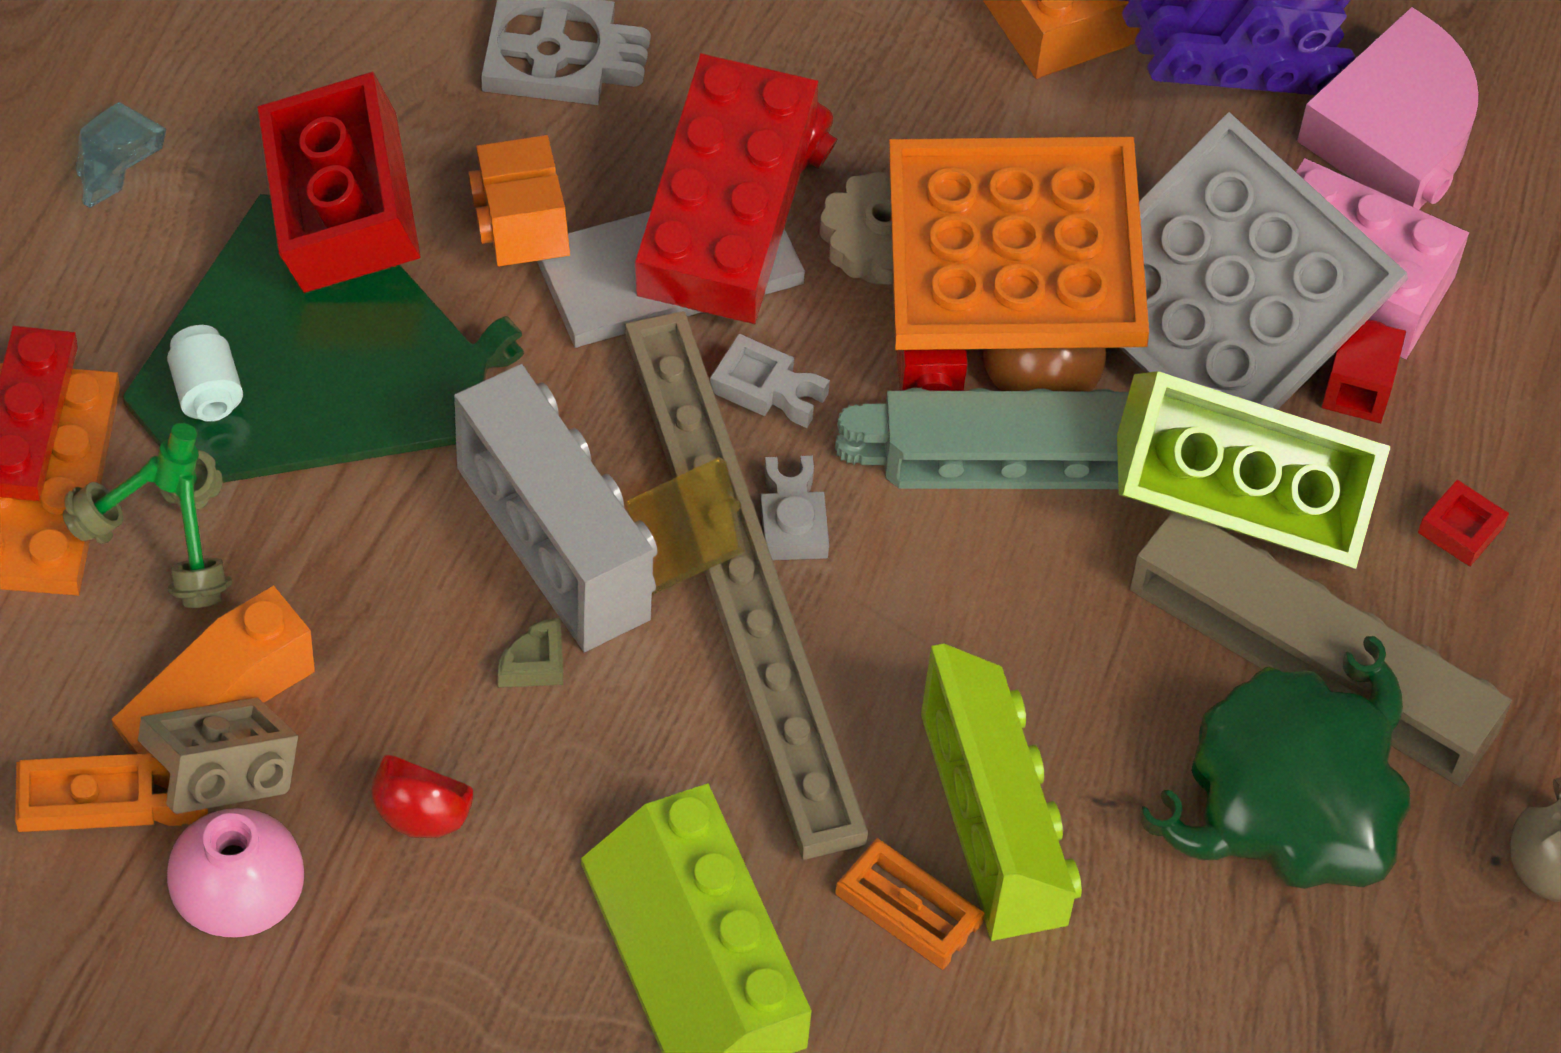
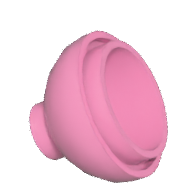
M231 808L207 814L193 822L183 831L171 851L167 869V883L175 908L191 925L216 936L244 937L271 928L292 910L303 888L304 865L302 854L296 841L282 823L260 811ZM232 845L240 846L244 849L243 852L236 855L221 854L223 849Z

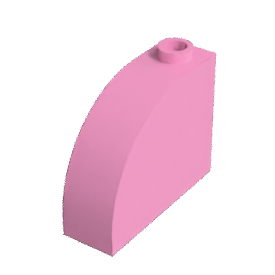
M1411 7L1306 104L1297 142L1354 181L1419 210L1427 201L1435 204L1443 197L1452 183L1453 175L1461 163L1478 107V86L1471 63L1451 35L1430 18Z

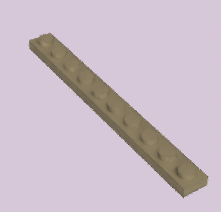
M681 311L625 323V340L801 858L806 860L865 846L868 831L686 313Z

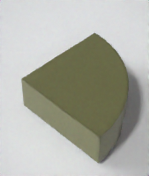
M560 618L547 619L531 625L527 633L520 636L508 649L504 650L498 665V688L563 685Z

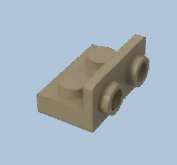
M257 697L143 716L140 721L138 741L170 772L166 805L175 814L287 793L291 784L298 735Z

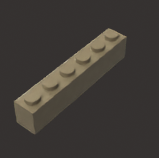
M1172 512L1137 556L1130 591L1261 669L1271 667L1282 672L1313 671L1324 680L1329 690L1358 694L1368 700L1372 692L1371 682H1357L1348 677L1343 669V658L1345 652H1350L1359 664L1365 666L1374 664L1375 660L1366 652L1363 641L1366 636L1378 638L1385 647L1386 657L1384 661L1398 679L1403 700L1400 721L1392 731L1391 746L1459 787L1463 786L1501 730L1512 699L1500 693L1493 684L1483 678L1467 674L1442 659L1429 646L1416 644L1387 627L1376 615L1358 610L1331 594L1318 581L1305 579L1276 562L1265 550L1247 545L1223 531L1219 526Z

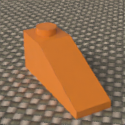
M273 585L212 623L111 719L112 725L134 754H145L150 752L138 741L140 721L143 716L257 697L264 703L315 672L311 630Z

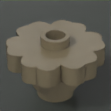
M878 171L869 173L866 176H852L846 182L845 193L836 192L828 195L825 200V209L821 214L819 230L820 237L827 243H830L829 260L831 263L842 268L848 276L862 278L873 284L893 283L890 177Z

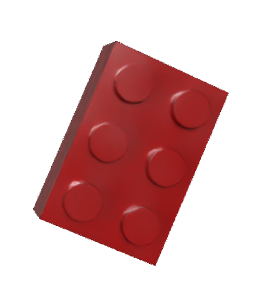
M373 71L257 106L279 254L304 293L421 258L397 115Z

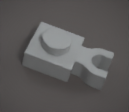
M738 334L712 374L710 384L714 394L763 416H766L771 406L774 405L781 408L792 422L808 428L813 420L814 405L799 398L808 396L823 403L829 393L830 380L813 373H794V357L742 334Z
M813 455L800 457V474L795 477H786L779 472L778 457H765V485L771 494H761L760 515L762 532L772 560L828 558L829 536L824 492H809L813 484Z

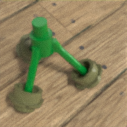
M177 423L172 427L169 439L161 443L158 456L151 457L139 471L113 490L109 491L103 485L91 482L84 488L76 487L69 491L64 498L66 509L63 511V519L70 532L78 539L88 541L95 538V541L100 544L108 543L113 538L112 531L123 522V512L119 503L147 482H154L160 488V492L167 502L171 504L176 502L181 508L189 559L171 567L173 583L168 586V592L173 597L182 598L184 607L201 608L221 602V592L232 585V578L225 575L221 559L203 558L196 510L206 507L209 498H214L220 493L223 478L221 472L215 469L216 462L214 458L196 448V429L186 423Z

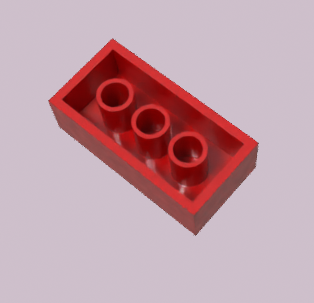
M700 53L635 260L638 297L756 324L816 123L818 80Z

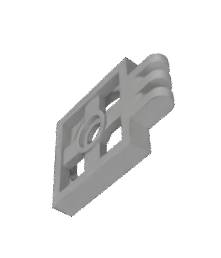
M497 0L481 76L482 91L598 105L602 83L632 87L643 83L644 66L648 57L646 49L650 45L651 33L643 27L613 24L615 17L614 1ZM517 15L542 17L540 30L532 35L506 32L508 22ZM566 21L590 23L598 35L597 43L570 40L564 34ZM552 41L559 45L560 50L553 55H544L538 51L537 47L543 42ZM503 56L526 58L533 67L531 75L525 74L511 66ZM568 64L586 65L573 74L556 77L557 71Z

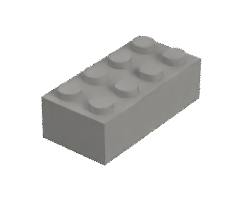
M520 364L455 394L457 469L581 650L585 653L650 621L652 592L656 590L652 574L653 557L657 555L655 540L644 522L641 520L634 522L624 508L622 494L614 479L609 474L601 476L593 465L590 450L579 430L576 428L568 429L561 420L556 400L548 386L543 382L536 384L523 364Z

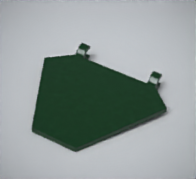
M260 194L122 397L124 405L159 447L164 440L169 439L171 429L175 424L186 423L193 426L197 431L196 448L214 458L216 462L215 469L221 472L223 483L456 445L454 395L485 381L487 369L506 367L520 359L524 355V351L517 344L516 340L522 337V331L508 316H504L494 321L475 344L470 343L401 265L304 293L279 254L271 196ZM194 325L211 326L229 344L243 390V398L228 416L220 420L203 421L187 416L181 409L167 356L171 349L170 342L173 336L187 327Z

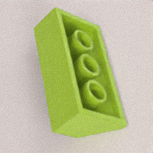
M1159 371L1134 374L1117 432L1119 495L1339 565L1356 568L1391 446Z
M945 643L932 645L921 717L981 910L985 912L984 921L990 940L995 941L1068 926L1074 899L1080 898L1082 894L1081 879L1074 859H1064L1059 841L1063 837V828L1059 809L1054 801L1046 802L1040 785L1044 782V767L1040 751L1036 745H1027L1022 728L1026 726V713L1022 696L1018 689H1009L1002 666Z
M709 783L644 804L581 858L582 868L662 1053H795L807 1048L812 1010Z

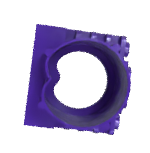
M1120 0L1129 1L1122 11V16L1127 26L1142 28L1134 39L1138 51L1142 54L1155 55L1147 66V70L1154 81L1317 95L1356 59L1352 49L1337 47L1344 37V32L1340 26L1347 17L1344 8L1351 0Z

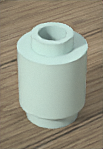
M208 325L190 326L175 334L170 342L171 349L168 353L167 361L182 411L189 417L203 421H216L228 416L241 402L243 390L227 340L220 336L215 328Z

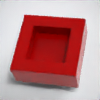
M1457 479L1422 518L1418 533L1471 567L1503 530L1509 513Z

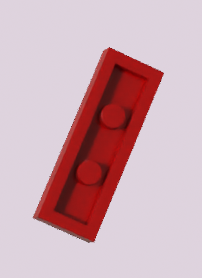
M14 325L12 327L0 373V497L40 501L78 349L75 332Z

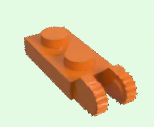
M151 753L31 759L16 762L15 822L18 832L154 825V821L167 826L190 825L207 815L208 808L175 814L166 805L167 793L154 794V784L168 789L170 772L155 757H152Z

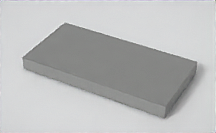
M651 211L568 233L570 256L537 261L575 348L625 334V323L685 311L686 316L702 313L701 311L637 296L635 260ZM785 229L783 230L764 295L804 284L805 270Z

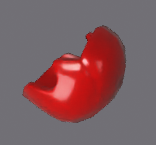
M385 755L373 779L371 789L373 803L381 818L392 829L411 838H440L457 831L466 821L474 797L471 786L394 755Z

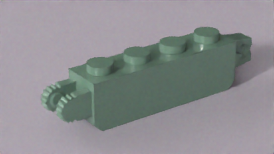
M911 388L905 391H887L886 404L848 405V408H843L842 413H839L837 428H839L840 435H837L835 442L836 456H840V460H845L846 464L885 465L886 479L899 489H1118L1117 432L1129 392H1115L1110 389H1097L1091 392L1052 391L1049 389L990 391L983 388H975L968 391H928L922 388Z

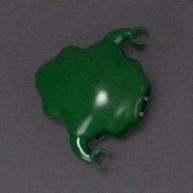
M1366 636L1364 638V648L1375 660V663L1365 666L1359 664L1350 652H1345L1343 658V669L1348 677L1357 682H1371L1372 692L1368 700L1358 694L1329 690L1324 680L1313 671L1282 672L1275 668L1265 667L1257 672L1248 682L1236 686L1223 701L1216 703L1203 715L1199 730V744L1191 771L1197 783L1207 791V803L1204 811L1205 825L1189 826L1184 824L1180 820L1182 802L1178 795L1171 790H1163L1161 792V799L1172 811L1173 816L1167 820H1158L1151 815L1147 807L1142 806L1140 817L1144 829L1152 835L1163 836L1172 847L1185 855L1203 861L1219 860L1227 856L1266 860L1270 863L1275 874L1287 886L1306 889L1326 883L1365 887L1384 880L1397 862L1400 826L1411 805L1408 784L1388 763L1392 731L1400 721L1403 700L1398 679L1384 661L1386 651L1383 643L1375 636Z

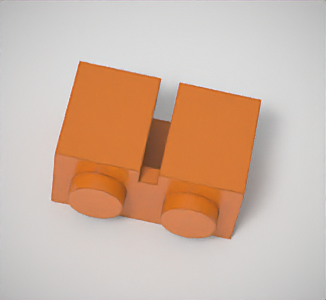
M548 135L477 145L479 170L468 171L473 207H478L476 208V217L481 244L493 243L497 266L570 256L565 205Z

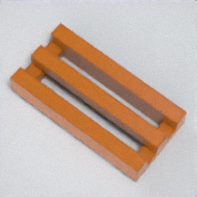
M878 838L874 840L836 884V896L941 970H944L951 962L952 954L956 950L960 951L967 943L969 934L972 931L975 933L983 924L985 912ZM877 864L957 920L958 923L954 927L924 906L922 900L905 888L897 887L871 869L872 866Z

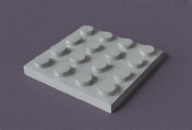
M1228 112L1139 201L1149 322L1148 347L1119 348L1146 373L1159 371L1278 410L1408 280L1407 272L1237 118Z

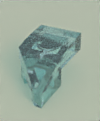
M120 102L106 109L81 128L76 171L77 176L82 178L83 204L91 208L122 190L126 169L163 148L166 128Z

